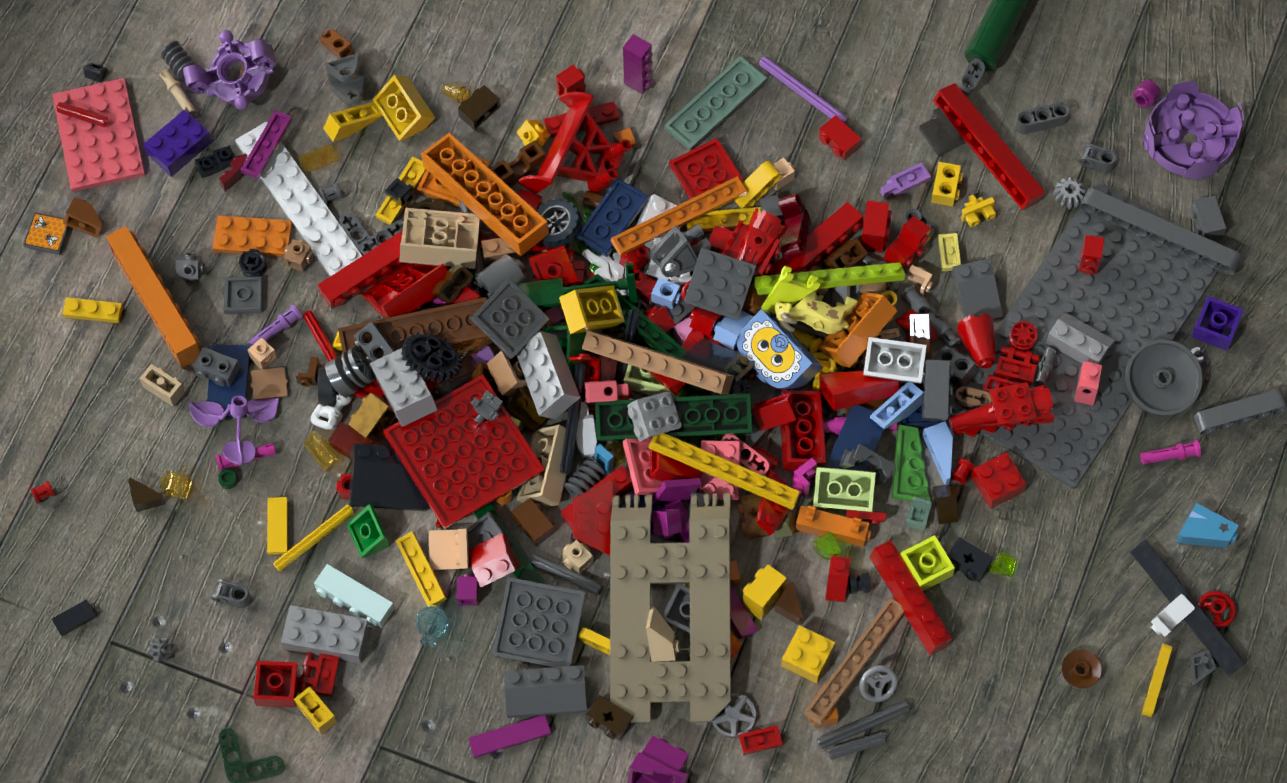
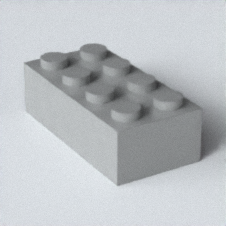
M540 331L524 345L516 356L538 415L556 419L574 404L580 396L557 335Z
M401 348L370 363V366L403 427L437 411V408L420 375L417 376L416 370L410 371L411 366L405 365L407 361L402 360Z
M290 605L281 644L283 650L304 654L313 653L315 656H319V654L339 656L340 660L361 664L370 626L365 618Z

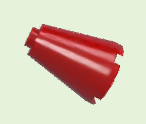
M985 313L980 314L981 317L976 318L974 315H970L957 324V333L976 365L983 369H988L996 361L994 320L991 315Z

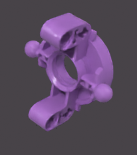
M223 30L219 34V40L223 44L218 47V53L213 58L209 69L204 70L198 65H189L183 69L187 88L196 94L207 93L208 97L216 95L226 103L235 105L238 110H245L249 103L257 99L267 87L270 74L274 72L273 67L277 65L274 50L265 40L259 39L245 43L233 40L232 32ZM235 62H244L245 71L241 78L230 82L227 76L230 66Z

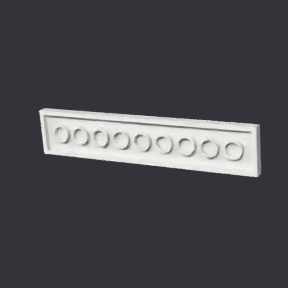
M267 122L235 140L243 154L246 153L249 156ZM280 141L260 178L288 218L292 220V224L304 241L310 245L311 251L328 275L332 276L362 255Z

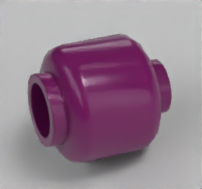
M1150 80L1141 82L1134 90V100L1141 107L1149 108L1153 106L1161 96L1159 86Z

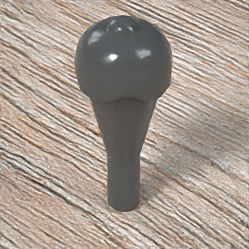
M473 371L456 377L453 380L449 379L448 382L444 379L441 382L438 381L434 387L436 397L440 399L465 385Z

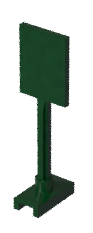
M633 262L625 263V278L618 279V281L563 287L562 278L517 283L519 289L538 308L560 306L559 297L573 290L613 285L615 289H627L630 302L638 303Z

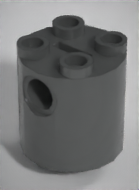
M505 254L490 264L485 270L474 275L475 281L473 285L477 291H482L485 297L489 299L508 278L516 285L517 283L527 282V271L519 259Z

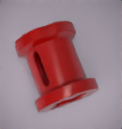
M960 458L957 468L951 473V478L960 484H965L969 472L973 470L974 465L970 461Z
M45 481V484L35 489L33 487L30 488L37 504L49 496H55L49 481Z

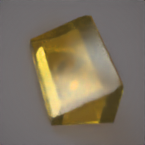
M332 143L297 156L303 173L338 161Z

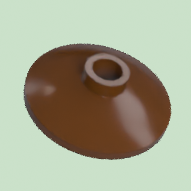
M1074 650L1065 656L1061 671L1064 679L1071 686L1089 688L1099 680L1102 667L1099 659L1093 653L1087 650ZM1077 669H1083L1084 673L1079 674Z

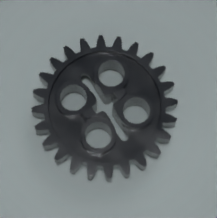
M417 332L415 336L411 334L410 338L407 337L402 346V360L407 361L405 365L411 366L410 371L416 370L417 376L422 374L424 379L430 377L432 382L434 379H437L439 382L442 379L448 382L449 378L453 380L455 376H458L463 366L462 354L457 353L459 349L453 348L454 343L448 344L447 338L442 340L440 335L434 337L433 333L428 336L426 332H423L422 335Z

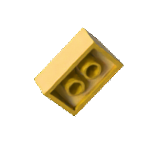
M394 75L372 99L399 141H403L425 130L435 119V116L407 76Z

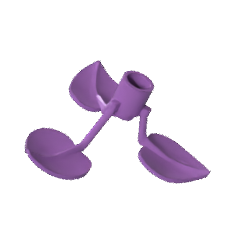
M235 396L232 398L231 404H228L225 412L220 404L210 401L190 402L189 408L193 419L205 427L216 426L218 419L223 420L230 411L231 415L237 419V442L231 441L226 443L223 447V455L232 463L246 465L254 459L255 447L249 441H240L241 418L246 414L247 416H252V419L256 422H269L276 416L279 399L271 398L247 402L245 397Z

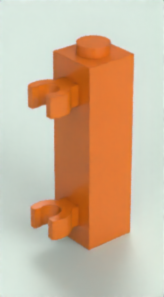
M812 506L800 507L795 528L797 531L863 548L865 541L869 542L872 530H868L869 523L862 521V519L855 517L852 519L824 512Z

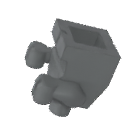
M489 391L485 392L480 401L474 398L471 402L474 410L478 413L475 421L480 425L484 419L488 421L496 420L499 417V410L504 405L502 400Z

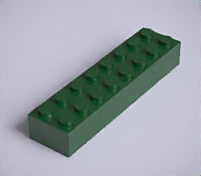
M731 394L674 397L673 401L681 422V428L665 433L674 438L753 434L752 395ZM635 400L595 402L598 442L638 439L634 433V425L628 415L627 405Z

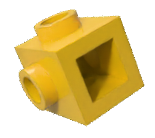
M538 119L526 120L516 132L525 146L535 140L540 148L546 144V140L550 136L545 125Z

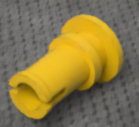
M797 329L793 332V335L811 354L818 351L817 347L822 342L821 338L816 339L815 336H810Z

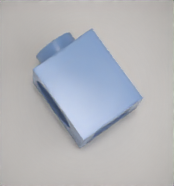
M658 278L651 293L652 302L672 310L675 303L679 304L682 297L680 285L662 278ZM666 292H669V293H671L672 295H670V296H665V295H663V294L666 293Z

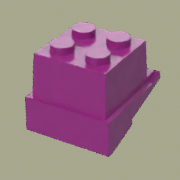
M652 736L641 753L638 752L629 768L628 783H687L688 774L685 771L688 753L681 747H674L668 744L663 738Z

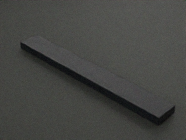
M1143 540L1130 551L1170 603L1180 594H1183L1193 604L1195 609L1184 620L1228 676H1231L1245 664L1243 659L1147 540Z

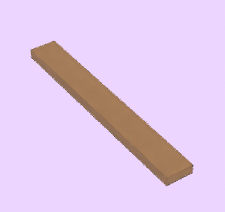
M890 597L807 707L804 715L819 725L822 724L903 616L904 610L896 600Z

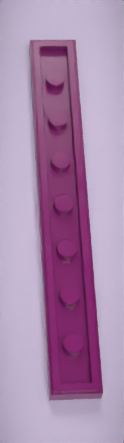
M679 499L664 505L662 509H680L682 532L677 533L682 543H690V515L681 500ZM730 584V624L739 639H743L755 634L758 629Z

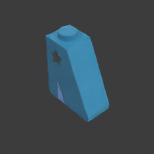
M1196 503L1176 542L1227 548L1230 542L1234 544L1239 535L1236 532L1239 525Z

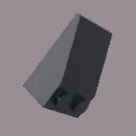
M704 340L698 341L683 355L686 361L733 375L734 378L730 391L754 366L739 352Z

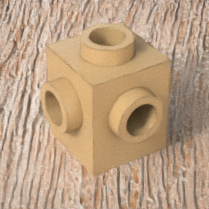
M575 540L564 547L562 553L563 563L568 569H574L577 573L581 574L593 563V555L586 544H580Z

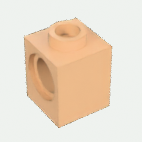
M263 338L259 339L248 349L250 359L260 369H267L277 360L275 350Z

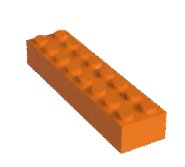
M446 134L421 153L423 167L520 256L549 235L547 221L452 134Z
M124 226L107 235L106 239L114 257L180 367L183 369L196 362L202 350L196 334L192 333L187 319L183 318L178 304L174 303L168 288H165L161 276L154 270L155 267L152 261L148 260L146 252L142 245H139L133 230L129 232L128 228Z

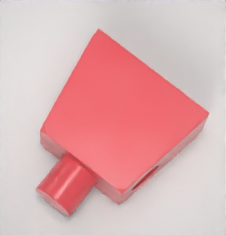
M1086 361L1082 363L1074 402L1094 405L1102 365ZM1088 389L1090 393H1085L1083 390Z
M616 380L584 382L585 401L587 403L617 401V396L628 395V384H617ZM611 387V393L604 394V389Z

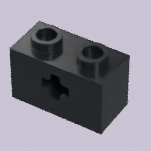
M960 537L947 555L955 567V571L959 570L964 573L967 579L975 580L978 583L991 566L993 557Z

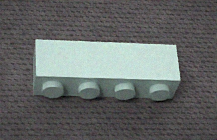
M328 564L314 582L316 592L324 598L328 596L333 599L334 604L341 608L344 606L350 609L349 612L356 617L361 616L367 619L369 625L373 627L378 626L382 628L394 611V605L391 601Z

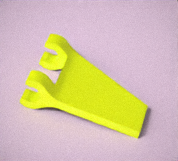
M784 266L779 280L761 308L776 314V302L795 304L819 288L820 283L816 282L818 277L810 275L807 284L792 280L794 274L790 273L792 268Z

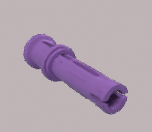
M291 305V309L283 315L279 314L276 321L249 340L250 344L254 345L261 338L267 342L283 329H289L292 323L303 318L301 313L294 305Z

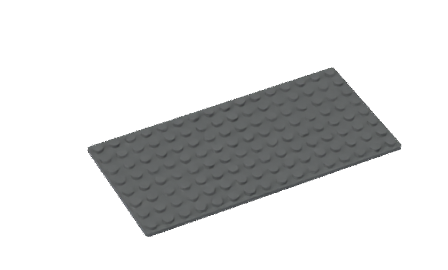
M1097 182L1093 188L1169 221L1102 182ZM1080 207L996 329L995 363L988 369H983L976 365L977 374L966 387L982 390L988 375L995 376L999 355L1007 357L1006 354L1000 353L1002 346H1011L1009 342L1011 329L1014 324L1021 321L1030 322L1037 329L1036 343L1029 351L1039 355L1038 363L1030 361L1031 364H1035L1037 367L1032 385L1028 384L1029 390L1038 387L1034 381L1039 370L1038 364L1044 355V350L1046 347L1055 349L1046 343L1048 334L1056 321L1066 312L1115 340L1100 364L1102 365L1094 405L1074 402L1082 363L1055 349L1057 353L1053 361V370L1050 372L1046 388L1049 389L1054 408H1051L1050 414H1054V422L1049 424H1032V422H1029L1030 427L1016 424L1012 430L1001 426L997 427L993 434L985 430L978 432L1071 488H1075L1132 403L1124 380L1128 360L1138 348L1150 341L1162 339L1173 341L1218 270L1094 216ZM1086 235L1105 238L1102 259L1097 274L1087 275L1078 271L1081 250ZM1013 356V359L1024 362V359ZM993 382L991 389L995 388V382ZM957 386L952 397L948 400V404H952L951 416L973 409L961 406L955 401V394L959 386ZM1088 389L1083 390L1085 393H1090ZM966 393L961 395V399L966 398ZM982 397L980 403L984 404V402L986 401L985 398Z

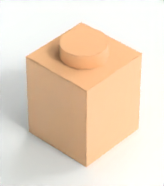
M785 158L773 164L782 174V177L773 186L776 191L794 180L795 168Z

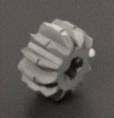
M1069 177L1068 181L1062 178L1060 183L1055 185L1053 195L1056 197V203L1061 202V208L1067 205L1068 209H1071V206L1077 208L1079 203L1082 202L1086 191L1083 189V184H1078V179L1072 181L1071 177Z

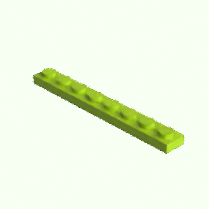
M900 262L792 273L794 274L792 280L807 284L810 275L817 276L818 280L816 282L820 283L818 289L905 280V272ZM781 274L754 277L753 283L758 295L770 294Z

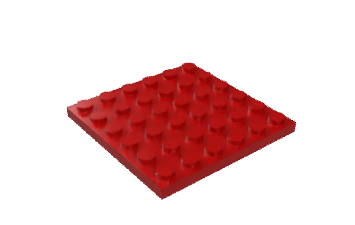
M483 374L436 400L434 403L437 411L403 427L400 422H397L383 430V434L444 529L533 479L545 470L504 406L499 410V417L496 420L488 421L484 419L481 425L475 421L478 413H476L474 406L471 404L472 400L477 398L480 401L486 391L497 397Z

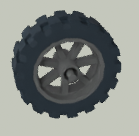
M550 199L546 204H541L539 210H536L547 222L551 223L548 225V230L552 229L551 233L540 241L547 248L553 247L555 249L563 245L566 247L568 243H573L575 237L580 235L579 231L583 227L581 224L583 218L576 206L567 199ZM567 216L569 217L568 221H563Z

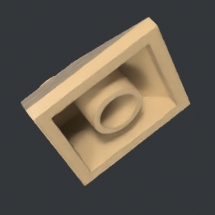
M654 606L650 607L646 632L651 661L675 660L677 652H680L679 640H676L674 631Z

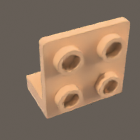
M468 529L429 531V559L433 570L469 568Z

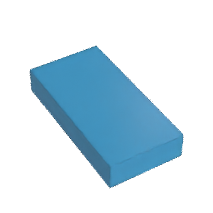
M599 444L595 448L594 459L603 467L605 475L608 476L613 472L614 456Z

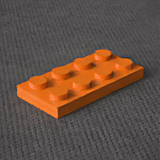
M218 215L212 248L213 252L242 254L244 251H249V249H257L264 256L284 257L285 248L287 245H290L292 220Z

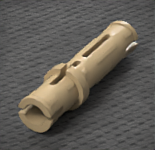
M170 69L163 70V73H160V77L166 83L167 90L172 92L183 110L185 109L190 115L195 116L193 111L196 114L198 111L182 89L180 81L175 79Z

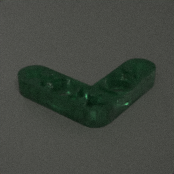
M225 728L219 733V743L229 783H251L279 776L284 772L285 764L279 756H271L243 763L236 732L231 728ZM226 734H230L232 737L230 738L232 747H228V743L225 740ZM230 752L238 754L237 759L233 762L227 760V755ZM273 762L281 764L278 766L277 770H274L273 767H271L273 766ZM263 764H266L267 767H271L267 768L268 773H265V768ZM254 766L261 768V773L257 776L250 774V770ZM243 769H246L248 778H245ZM235 771H237L238 774H242L238 776L237 780H234V778L231 777L234 775Z

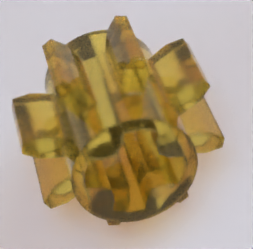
M613 441L612 444H608L605 447L614 456L613 465L618 466L619 463L622 464L627 459L622 443Z

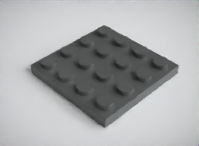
M508 577L492 655L549 667L571 666L586 592Z

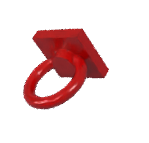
M565 245L529 258L537 281L562 278L563 286L578 281V276L572 264L575 253L572 249L565 248Z

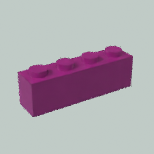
M632 34L623 47L624 84L643 94L653 84L652 44Z

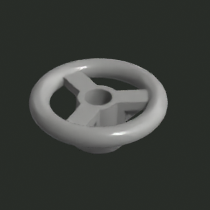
M879 665L870 668L863 674L860 680L859 688L862 696L871 702H882L888 699L897 688V675L887 666ZM880 671L886 672V673H888V674L882 676V674L880 673ZM892 679L890 689L882 695V688L885 683ZM866 682L874 688L875 696L868 694L866 691Z

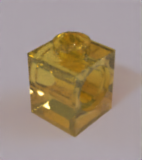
M166 470L165 477L162 476L160 480V488L166 496L186 500L192 481L189 475Z

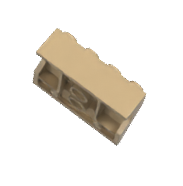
M405 208L402 241L400 243V262L441 265L443 263L445 266L461 265L465 268L475 269L480 218L470 213Z

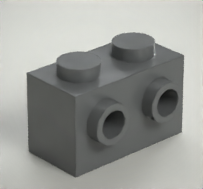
M205 347L202 348L193 365L195 373L199 378L204 380L208 378L219 386L226 385L231 387L240 369L238 360Z

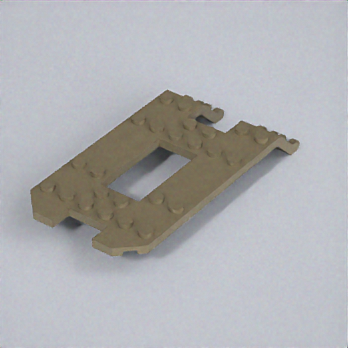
M717 493L713 494V504L709 506V494H705L704 507H698V495L691 494L690 543H651L652 495L645 496L646 508H639V495H634V508H631V495H627L625 498L626 508H619L620 496L613 495L610 548V702L633 716L630 723H651V703L690 702L691 723L712 722L731 702V493L723 495L724 506H717ZM690 583V661L651 662L646 624L651 607V584Z

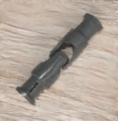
M910 285L902 292L901 297L911 304L914 312L924 314L926 308L932 311L927 314H930V321L939 340L942 339L949 348H957L961 344V338L951 331L952 328L946 321L939 318L938 312L923 296L921 297L917 293L914 285Z

